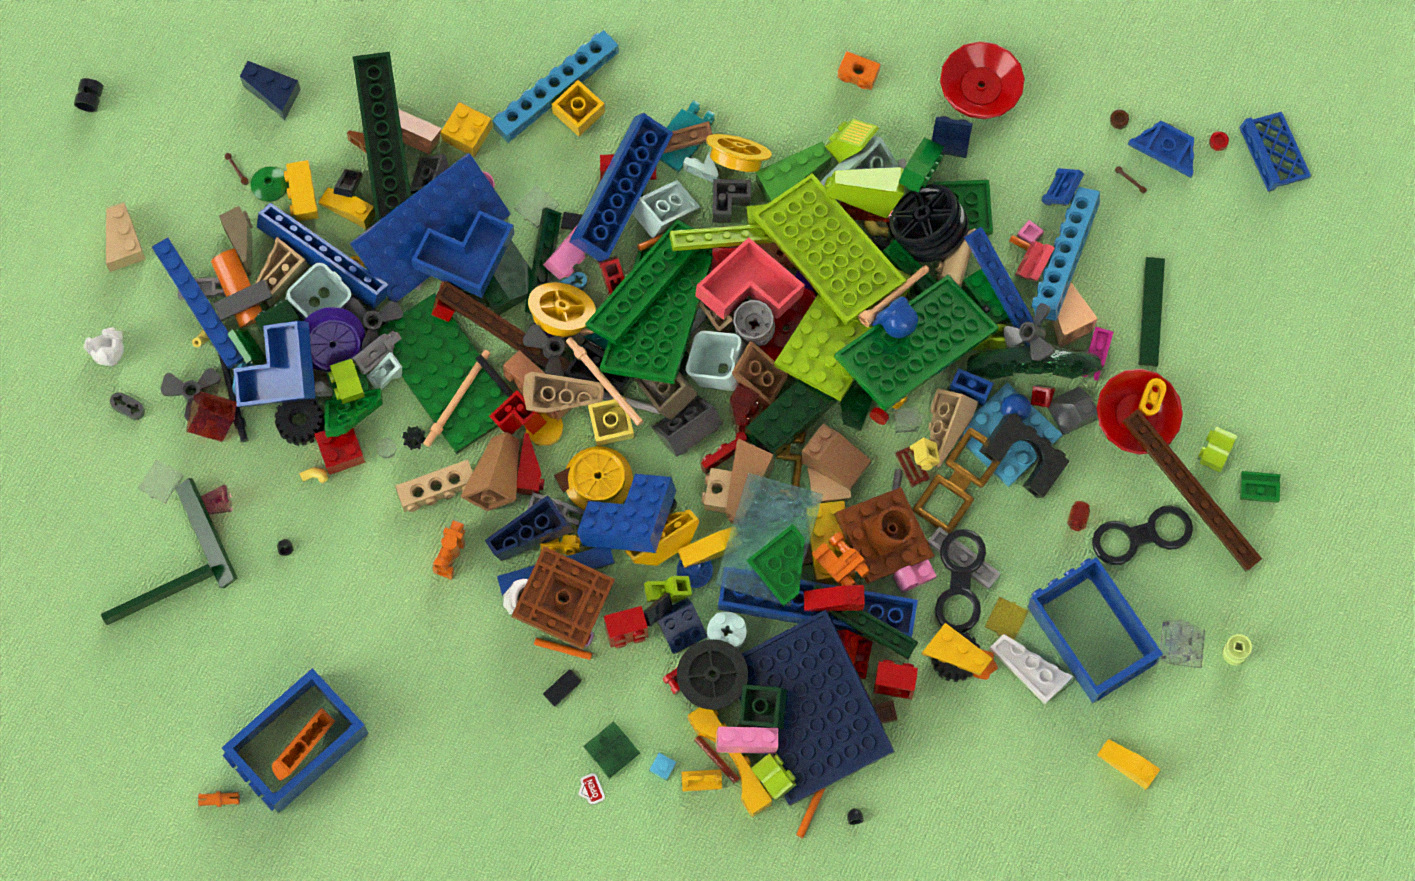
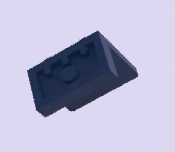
M946 116L936 117L932 141L944 146L942 154L966 158L973 123L964 119L953 120Z
M688 598L673 604V608L656 622L660 626L673 654L707 638L706 631L696 609Z

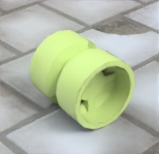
M1242 634L1231 636L1222 650L1224 660L1231 665L1242 664L1252 651V643L1248 637Z

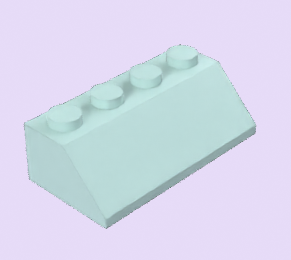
M873 136L861 151L840 162L821 181V184L825 187L826 179L829 176L831 177L835 170L896 168L899 164L882 138ZM835 199L848 214L856 208Z

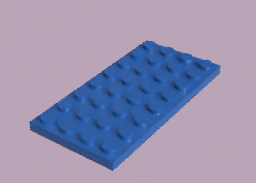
M467 153L349 244L370 273L388 284L386 296L390 302H398L430 277V275L414 269L411 261L428 228L463 242L479 210L501 220L506 219L511 213L471 154Z

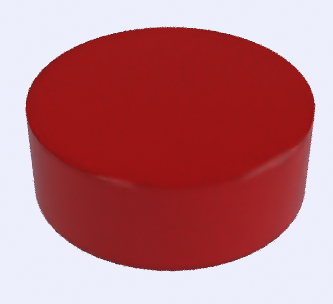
M1221 131L1213 133L1209 140L1211 148L1216 151L1224 150L1229 143L1228 136Z
M874 407L869 413L871 419L880 425H885L889 420L888 414L881 408Z

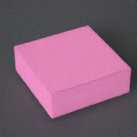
M1028 220L1017 236L1031 244V242L1037 241L1041 237L1044 230Z

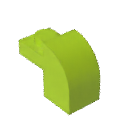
M671 576L665 581H647L644 583L647 602H655L665 593H670L672 603L679 602L692 595L689 576Z

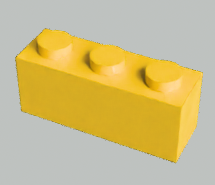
M308 160L286 164L287 171H284L285 182H289L290 188L286 189L288 199H292L293 204L289 205L291 216H295L298 222L319 218Z

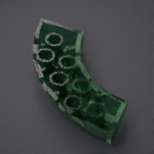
M1030 345L975 353L967 361V372L990 380L1014 376L1013 372L1025 374L1053 373L1056 376L1074 379L1101 371L1102 364L1099 357L1094 353L1063 346H1053L1055 352L1051 356L1041 361H1035L1031 358Z

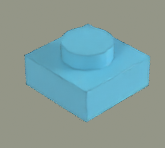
M658 753L649 771L667 780L676 765V761Z

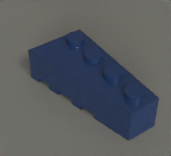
M547 495L487 538L485 542L494 556L503 561L540 546V543H547L574 532L555 501Z

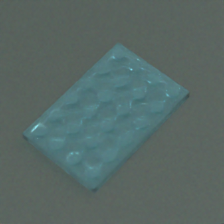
M748 473L715 585L781 604L748 564L747 559L793 524L805 538L804 563L823 494ZM790 601L786 606L791 607L792 601Z

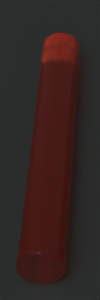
M700 735L695 738L694 741L735 784L740 778Z

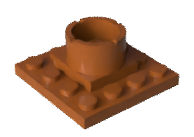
M901 487L834 514L849 547L857 550L866 561L865 564L870 570V573L864 577L867 584L892 575L906 566L912 567L934 557Z
M544 546L511 617L583 650L615 579Z

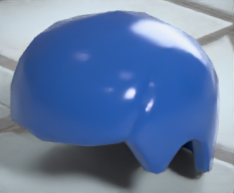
M1019 393L1010 394L1001 403L1002 415L1015 413L1023 420L1028 418L1032 410L1028 398Z

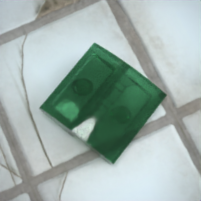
M614 721L583 746L608 778H611L640 754Z

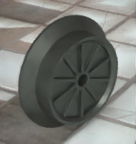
M709 639L692 645L683 654L677 668V681L681 692L692 704L703 709L716 710L733 704L742 695L743 685H747L748 668L743 655L736 647L722 640ZM716 674L714 678H711L709 675Z

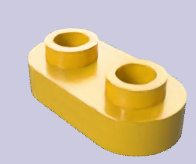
M1155 378L1147 383L1139 405L1140 411L1144 415L1153 416L1159 411L1166 392L1164 381ZM1152 387H1156L1158 392H1154ZM1146 404H1150L1152 409H1147Z

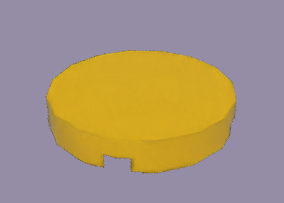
M538 412L547 423L534 435L525 427L526 433L529 434L531 442L538 446L553 445L562 436V419L557 421L555 418L548 417L546 413Z

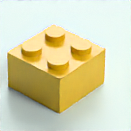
M577 80L552 103V111L557 118L580 137L605 113V104Z
M459 102L441 130L442 141L475 157L493 128L492 119Z

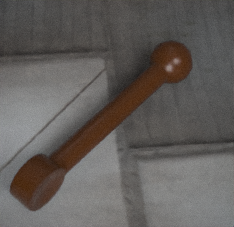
M226 153L224 158L231 163L241 178L242 185H247L249 183L248 179L242 175L232 160V155Z
M1117 166L1115 168L1116 173L1123 175L1139 188L1141 193L1144 194L1147 191L1144 186H1141L1122 170V167Z

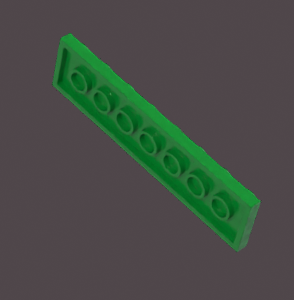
M676 219L585 323L587 325L586 328L617 345L699 250L672 251L669 237L670 231L694 228Z

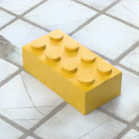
M844 501L806 505V523L811 554L825 542L838 558L842 555L837 546L832 547L828 541L837 532L842 533L834 514L845 509ZM812 555L815 582L823 584L837 583ZM855 573L851 575V578L853 580L855 578Z

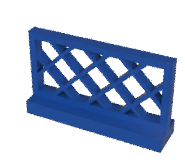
M1282 112L1256 119L1251 117L1243 121L1239 129L1268 192L1275 190L1279 186L1311 177ZM1278 118L1281 127L1272 125L1271 121ZM1260 123L1266 126L1265 131L1257 130L1255 124ZM1268 128L1278 132L1276 138L1266 134ZM1280 134L1287 137V144L1278 140ZM1264 138L1273 142L1271 148L1264 145ZM1276 144L1285 148L1283 154L1274 150ZM1287 150L1295 154V160L1285 156ZM1271 154L1281 159L1279 164L1271 161ZM1283 160L1292 164L1290 170L1281 166ZM1294 167L1302 169L1303 175L1294 173ZM1278 171L1287 174V179L1280 181L1277 174Z

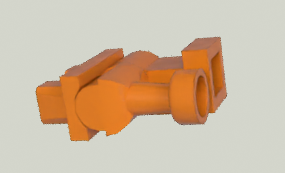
M453 520L450 529L445 527L443 531L444 538L441 539L442 548L433 562V572L435 574L452 580L455 573L452 564L460 555V549H464L465 546L464 535L466 532L463 529L464 524Z
M837 532L828 542L832 547L837 546L842 552L839 558L825 542L812 555L839 585H856L851 575L857 571L864 578L870 573V570L865 564V559L857 550L850 548L843 541L844 535L841 532Z

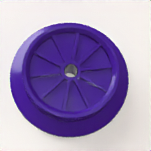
M326 307L313 312L304 320L309 322L313 368L330 372V365L352 359L362 351L361 346L365 338V331L360 320L350 311L339 307Z

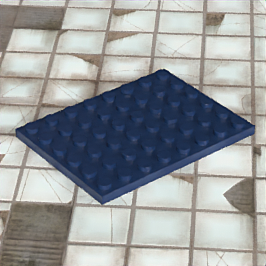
M827 610L742 653L748 668L747 685L781 687L787 690L784 728L778 729V749L776 754L784 762L782 764L783 768L786 771L790 770L796 778L794 780L796 786L784 795L788 805L791 806L895 752Z

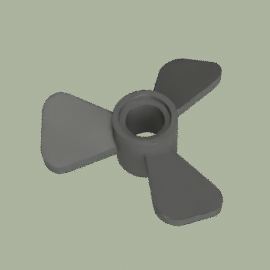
M356 298L349 299L344 309L353 313L362 322L363 328L367 332L362 342V350L379 337L377 332L380 330L382 322L398 320L403 317V311L393 301L389 302L379 313L376 311L366 312ZM373 318L378 324L370 326L367 320Z
M1040 303L1037 307L1033 323L1025 322L1021 325L1020 329L1006 326L1004 328V336L1007 346L1011 349H1016L1027 341L1030 343L1031 358L1033 360L1041 361L1051 356L1055 352V348L1044 340L1046 332L1044 328L1040 327L1050 312V306Z
M533 324L525 334L523 344L526 347L543 349V354L548 359L545 374L564 377V371L559 358L564 349L570 347L566 340L572 337L580 346L584 343L585 339L580 333L562 338L556 336L548 338L538 325ZM550 346L557 347L558 351H552Z
M212 368L206 369L197 382L189 380L183 383L173 374L167 373L162 381L161 393L164 396L183 395L187 402L184 414L186 421L191 423L204 422L207 420V415L200 404L203 398L202 390L219 383L221 378ZM190 390H196L194 395H187Z

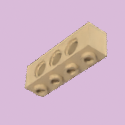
M465 460L396 485L395 488L404 512H413L425 504L433 505L439 499L454 497L456 493L464 490L473 472L469 461ZM453 478L460 479L457 484L450 483ZM436 484L442 486L438 491L432 490V487ZM417 491H422L423 495L421 497H415L414 493Z

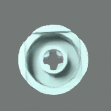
M732 612L715 614L708 624L707 640H722L733 645L738 650L742 649L746 641L747 631L744 620ZM726 631L730 632L728 636H724V633Z

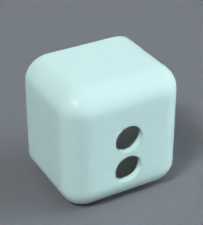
M316 263L288 289L285 300L288 299L296 314L304 321L310 314L322 308H344L351 297V291L335 271L332 272L324 263ZM327 288L329 296L321 298L318 294L319 289ZM311 297L319 298L320 305L318 307L310 306L309 299Z
M700 331L694 337L686 365V372L700 387L737 391L741 387L733 376L732 371L747 345L737 334ZM727 364V372L719 373V367Z

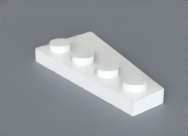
M1005 634L989 648L1044 704L1073 678L1069 673H1065L1054 664L1048 663L1041 656L1030 652L1023 645Z

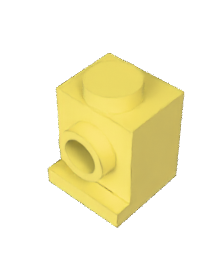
M923 437L910 446V449L914 451L915 462L921 466L922 470H930L940 463L937 443Z

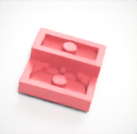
M1038 241L1031 242L1015 275L1023 279L1038 281L1055 247L1049 244L1043 245Z

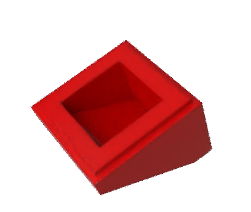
M1034 385L1031 405L1049 408L1055 387Z

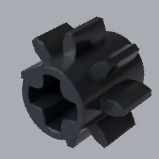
M408 426L407 432H403L402 438L405 439L403 445H407L410 450L416 448L420 450L421 443L423 444L426 439L424 437L425 430H421L418 426L412 428Z

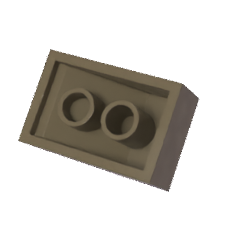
M238 206L219 215V218L247 275L250 276L252 275L253 236L250 229L253 226L247 212H242Z
M679 371L675 384L634 378L657 411L669 420H672L698 395L692 385Z

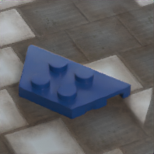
M1159 121L1152 128L1146 129L1141 135L1130 139L1128 142L1129 146L1190 178L1193 176L1194 137Z

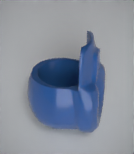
M901 296L876 315L872 326L881 324L890 336L900 339L909 336L915 331L918 324V315L908 304L907 299Z

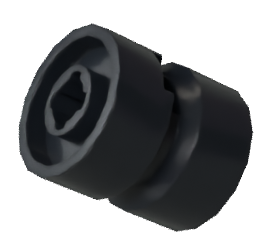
M90 78L80 79L79 93L76 94L74 106L86 112H96L100 102L99 97H101L103 91V84Z

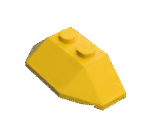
M690 509L684 512L669 514L656 553L625 550V553L636 564L658 566L678 553V549L690 544L700 521Z

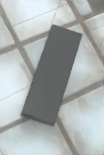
M262 280L215 302L214 306L220 320L224 321L273 297L266 280Z

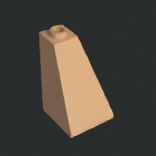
M1070 283L1057 321L1052 320L1057 343L1060 348L1093 332L1097 321L1096 315L1072 283Z

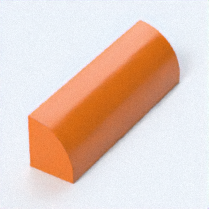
M235 248L222 252L211 260L226 297L251 286ZM259 304L235 315L240 329L256 323L254 318L262 312Z
M323 708L316 712L273 762L272 770L279 781H282L295 770L335 723V720Z

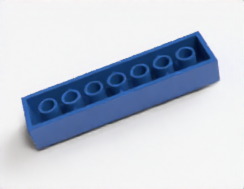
M645 113L634 117L569 240L571 244L599 262L609 258L673 135L672 131Z

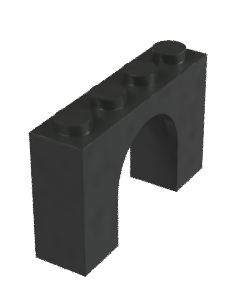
M1015 413L1005 414L979 452L995 463L1002 460L1015 442L1022 440L1029 443L1036 452L1037 463L1034 471L1022 487L1036 498H1044L1069 463V460L1064 452L1051 446L1052 443L1048 439L1037 435L1036 429L1030 425L1026 426L1020 416Z

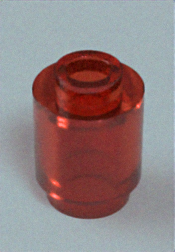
M1076 501L1072 505L1067 521L1070 529L1081 531L1086 528L1090 515L1089 504Z

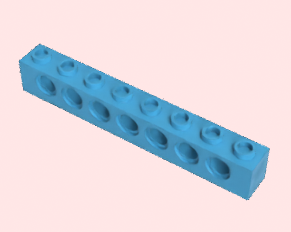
M604 30L593 35L591 41L586 45H581L572 56L566 57L559 67H554L548 76L539 79L532 89L524 91L521 98L517 101H512L505 111L497 113L492 120L493 128L509 143L552 108V103L577 80L581 83L617 55L619 53L618 44ZM596 49L600 50L599 53H593L592 51ZM580 61L587 62L585 64H579ZM566 72H572V73H573V74L570 75V76L565 75ZM553 83L559 84L557 87L550 86ZM540 94L545 95L544 98H537ZM525 106H530V107H531V108L528 109V110H524V109H523V107H525ZM511 117L517 118L515 121H509Z
M1078 187L1076 194L1072 196L1071 207L1067 208L1065 213V223L1062 222L1060 226V237H1056L1054 243L1055 250L1048 260L1049 266L1044 269L1043 282H1039L1038 295L1032 301L1034 316L1038 305L1044 303L1050 306V312L1045 319L1057 321L1100 205V191Z

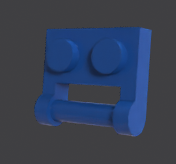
M1058 168L1055 173L1056 177L1049 190L1041 199L1046 205H1068L1084 176L1081 170Z

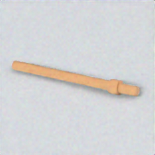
M572 337L568 338L566 343L574 351L577 359L583 361L637 426L641 425L643 420L587 356V351L580 347Z
M484 350L481 355L487 361L491 353ZM478 362L475 363L438 421L430 428L431 432L423 442L427 447H430L436 436L441 434L443 431L442 427L481 370L482 366Z

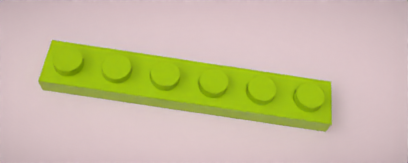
M759 224L670 231L669 234L672 251L740 246L748 237L756 244L774 243Z

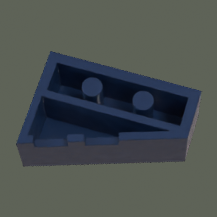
M247 61L240 74L243 86L285 120L301 90L298 80L251 61Z

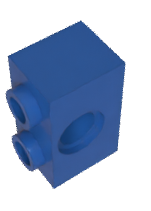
M958 368L949 391L970 397L983 406L990 395L993 382Z

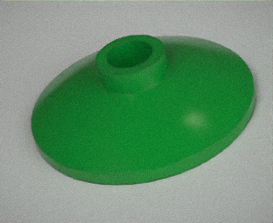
M264 167L258 170L251 179L253 194L256 198L265 202H273L280 199L286 193V188H288L284 172L276 167ZM266 180H272L269 184L265 183Z

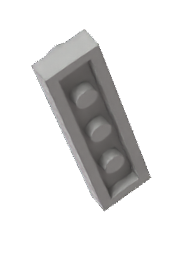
M939 527L927 542L940 553L942 541L948 533ZM956 539L949 546V559L956 566H969L977 558L975 553ZM984 561L980 568L972 573L971 577L989 590L1001 573Z

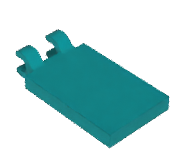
M693 100L687 111L681 109L667 126V129L675 131L708 121L711 124L715 119V114L708 110L703 119L696 115L700 110V104ZM701 144L664 153L660 161L679 173L683 168L685 158H691Z

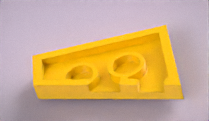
M946 623L921 653V655L938 659V661L955 665L960 669L977 675H981L993 659Z

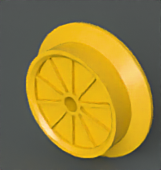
M713 134L706 138L707 144L712 147L710 158L714 162L730 169L756 172L760 170L762 161L768 160L772 156L771 151L763 145L742 137Z
M553 282L542 284L530 293L528 299L529 310L533 315L535 323L543 331L560 337L578 334L583 328L587 327L585 323L596 312L594 302L584 291L565 283Z
M595 446L580 451L570 460L566 469L570 467L568 473L569 489L566 490V493L576 506L585 510L588 501L622 504L626 500L633 481V474L628 461L619 452L608 447Z

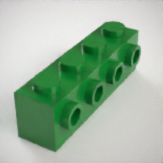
M924 137L904 168L898 183L916 192H919L922 187L925 188L944 157V154H942L944 146Z

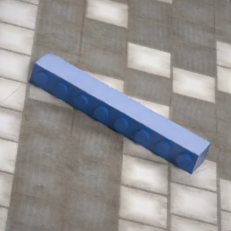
M269 203L258 213V229L274 240L278 237L302 256L311 266L316 263L327 265L332 272L335 271L342 278V282L350 289L353 295L375 309L386 299L388 290L386 282L379 277H374L369 270L278 207Z

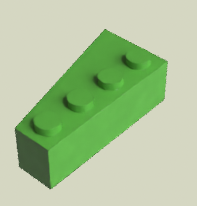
M822 141L756 171L755 181L767 203H769L813 173L816 177L830 166L831 156Z

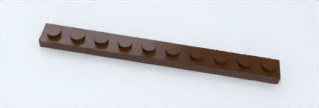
M1139 409L1123 420L1122 423L1245 572L1262 560L1255 549Z

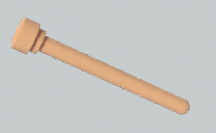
M924 265L908 278L906 283L889 294L873 309L864 310L858 315L860 322L865 327L873 324L876 315L929 272V267Z

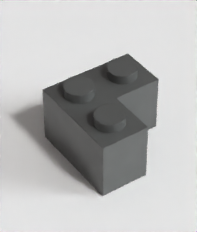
M713 179L712 222L731 223L732 205L750 206L751 180Z

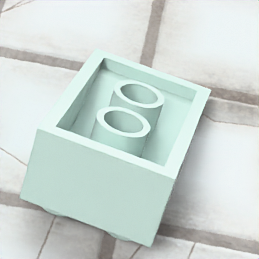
M676 180L640 197L632 215L648 234L654 238L664 234L676 219L682 222L699 210L700 206L680 182Z

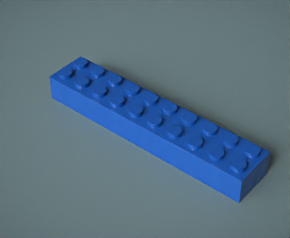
M730 567L724 568L718 610L797 624L822 612L804 611V591L812 590L817 582L801 580L799 595L783 607L756 572ZM817 583L824 588L836 587L835 585ZM864 591V611L912 638L918 600ZM830 615L837 630H849L855 634L864 635Z

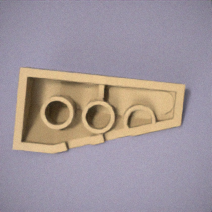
M530 372L524 377L523 396L528 411L548 413L603 402L604 386L600 382Z
M937 388L930 412L933 415L932 422L928 426V429L931 430L930 439L928 440L937 443L940 463L935 465V467L941 466L972 420L978 401L963 394Z

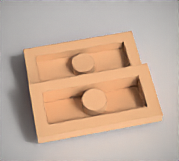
M807 468L813 504L851 499V491L812 468Z

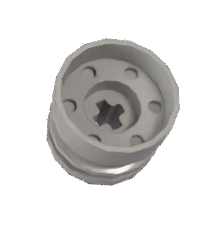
M750 300L742 303L735 311L733 320L735 330L746 345L752 341L760 347L766 345L775 334V322L772 311L767 304L759 300ZM755 323L758 324V326H756L755 329H752V326H754Z

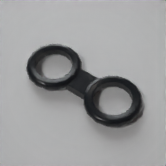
M1169 505L1154 510L1149 516L1148 523L1130 527L1120 521H1108L1100 525L1094 532L1092 538L1093 550L1104 563L1122 565L1130 561L1136 554L1137 548L1142 545L1154 542L1157 546L1167 550L1178 549L1186 545L1191 539L1193 532L1192 520L1181 508ZM1164 514L1178 516L1184 523V535L1176 541L1163 540L1156 532V520ZM1110 529L1124 532L1130 542L1127 553L1119 557L1106 554L1100 545L1102 534Z
M968 529L955 530L942 541L940 556L944 566L951 571L950 589L940 595L935 606V615L939 624L943 626L946 623L956 631L962 630V633L972 629L980 618V601L970 591L971 576L984 563L986 556V547L981 536ZM959 537L971 538L978 547L976 560L966 567L954 565L948 555L950 544ZM954 595L966 596L973 606L971 618L962 625L950 624L943 614L945 602Z

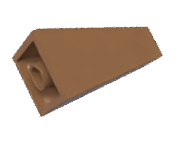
M507 432L492 437L461 493V498L485 511H490L516 501L518 438Z
M738 439L736 444L726 516L730 523L744 526L775 467L773 454L741 439Z

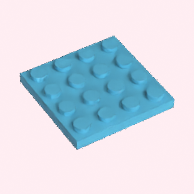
M1007 382L973 415L972 420L958 440H961L969 428L975 429L988 438L1004 417L1001 413L1002 401L1010 394L1018 392ZM1031 405L1030 415L1022 422L1026 426H1032L1036 429L1037 435L1048 439L1052 443L1051 446L1054 445L1063 434ZM972 437L966 447L985 466L989 467L992 461L979 452L983 444ZM1019 440L1015 442L1007 451L1006 456L994 474L1006 486L1010 487L1037 461L1035 450L1025 441Z

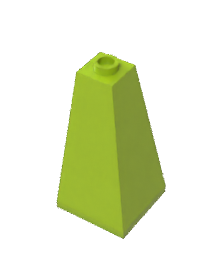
M896 167L835 170L832 176L826 179V196L887 219L904 195V185L898 183L904 169Z

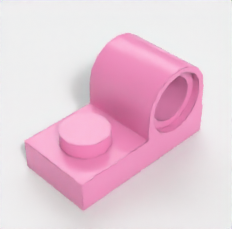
M928 559L912 567L906 566L893 575V579L901 594L937 577Z

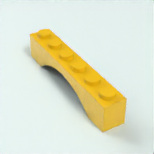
M699 707L687 715V719L697 735L715 743L718 727H727L724 722L721 723L717 718L719 716L717 710ZM728 753L733 759L741 778V802L751 817H754L772 805L771 799L773 797L766 788H763L760 783L761 781L750 768L752 764L746 755Z

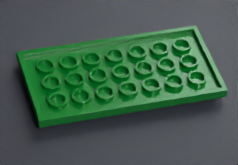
M652 247L641 252L638 250L633 268ZM696 253L618 344L615 345L608 341L600 365L601 372L675 384L701 301L696 297V286L710 273L713 256Z
M949 275L908 302L918 315L917 328L909 336L900 339L894 338L885 331L881 324H877L834 355V358L884 411H887L992 336L999 329Z
M433 293L405 311L401 319L388 322L377 332L378 336L388 335L392 331L398 332L401 339L394 344L395 348L392 353L402 366L401 376L434 423L438 421L477 362L475 358L479 355L453 317L447 322L431 315L436 300V293ZM481 368L442 427V435L456 454L498 427L489 416L509 398L483 368Z

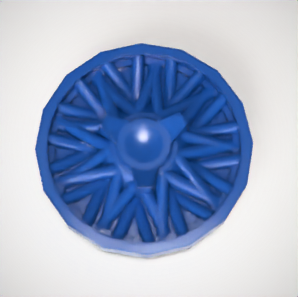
M680 559L677 565V575L689 576L691 588L705 586L713 574L710 560L684 568Z

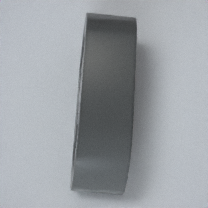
M114 393L110 398V404L115 411L133 420H139L145 414V409L139 401L123 393ZM122 398V401L125 404V406L122 404L117 405L115 400H120ZM129 407H132L134 409L138 407L140 412H135L133 414L132 410Z

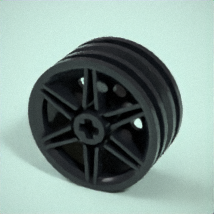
M928 184L925 188L922 187L919 192L910 191L899 200L891 213L890 228L901 246L916 261L933 262L950 255L963 243L964 237L967 236L969 230V218L949 188L939 184Z

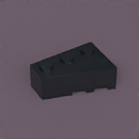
M585 343L583 348L587 351V356L600 370L604 354ZM577 357L574 358L564 372L565 377L600 382L583 361L578 360ZM603 373L621 395H624L634 381L633 377Z

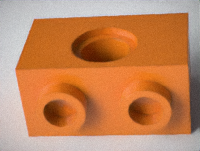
M846 51L838 69L837 77L845 83L851 82L856 84L861 89L872 90L880 72L881 64ZM859 70L862 74H856L854 71Z

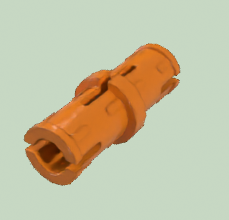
M216 791V793L212 794L199 793L198 799L200 800H198V805H217V807L230 804L239 805L240 800L238 798H240L239 792L221 793V791Z

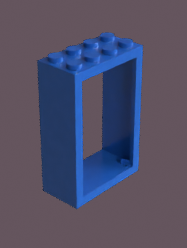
M1097 557L1092 560L1090 558L1084 560L1078 569L1072 568L1064 573L1065 577L1060 580L1055 578L1049 582L1047 588L1043 590L1039 588L1034 591L1027 606L1092 704L1158 664L1163 655ZM1087 579L1091 580L1144 656L1098 686L1095 685L1044 610V605Z
M312 668L222 747L225 752L222 756L232 768L237 766L235 770L245 782L250 781L248 785L258 797L264 796L261 799L271 811L275 809L280 813L369 733L363 722ZM315 686L350 724V728L278 792L275 791L273 793L237 753L305 692Z

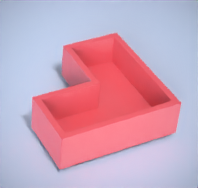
M748 237L697 284L696 297L723 320L748 296L767 304L773 316L778 319L803 296L805 285Z

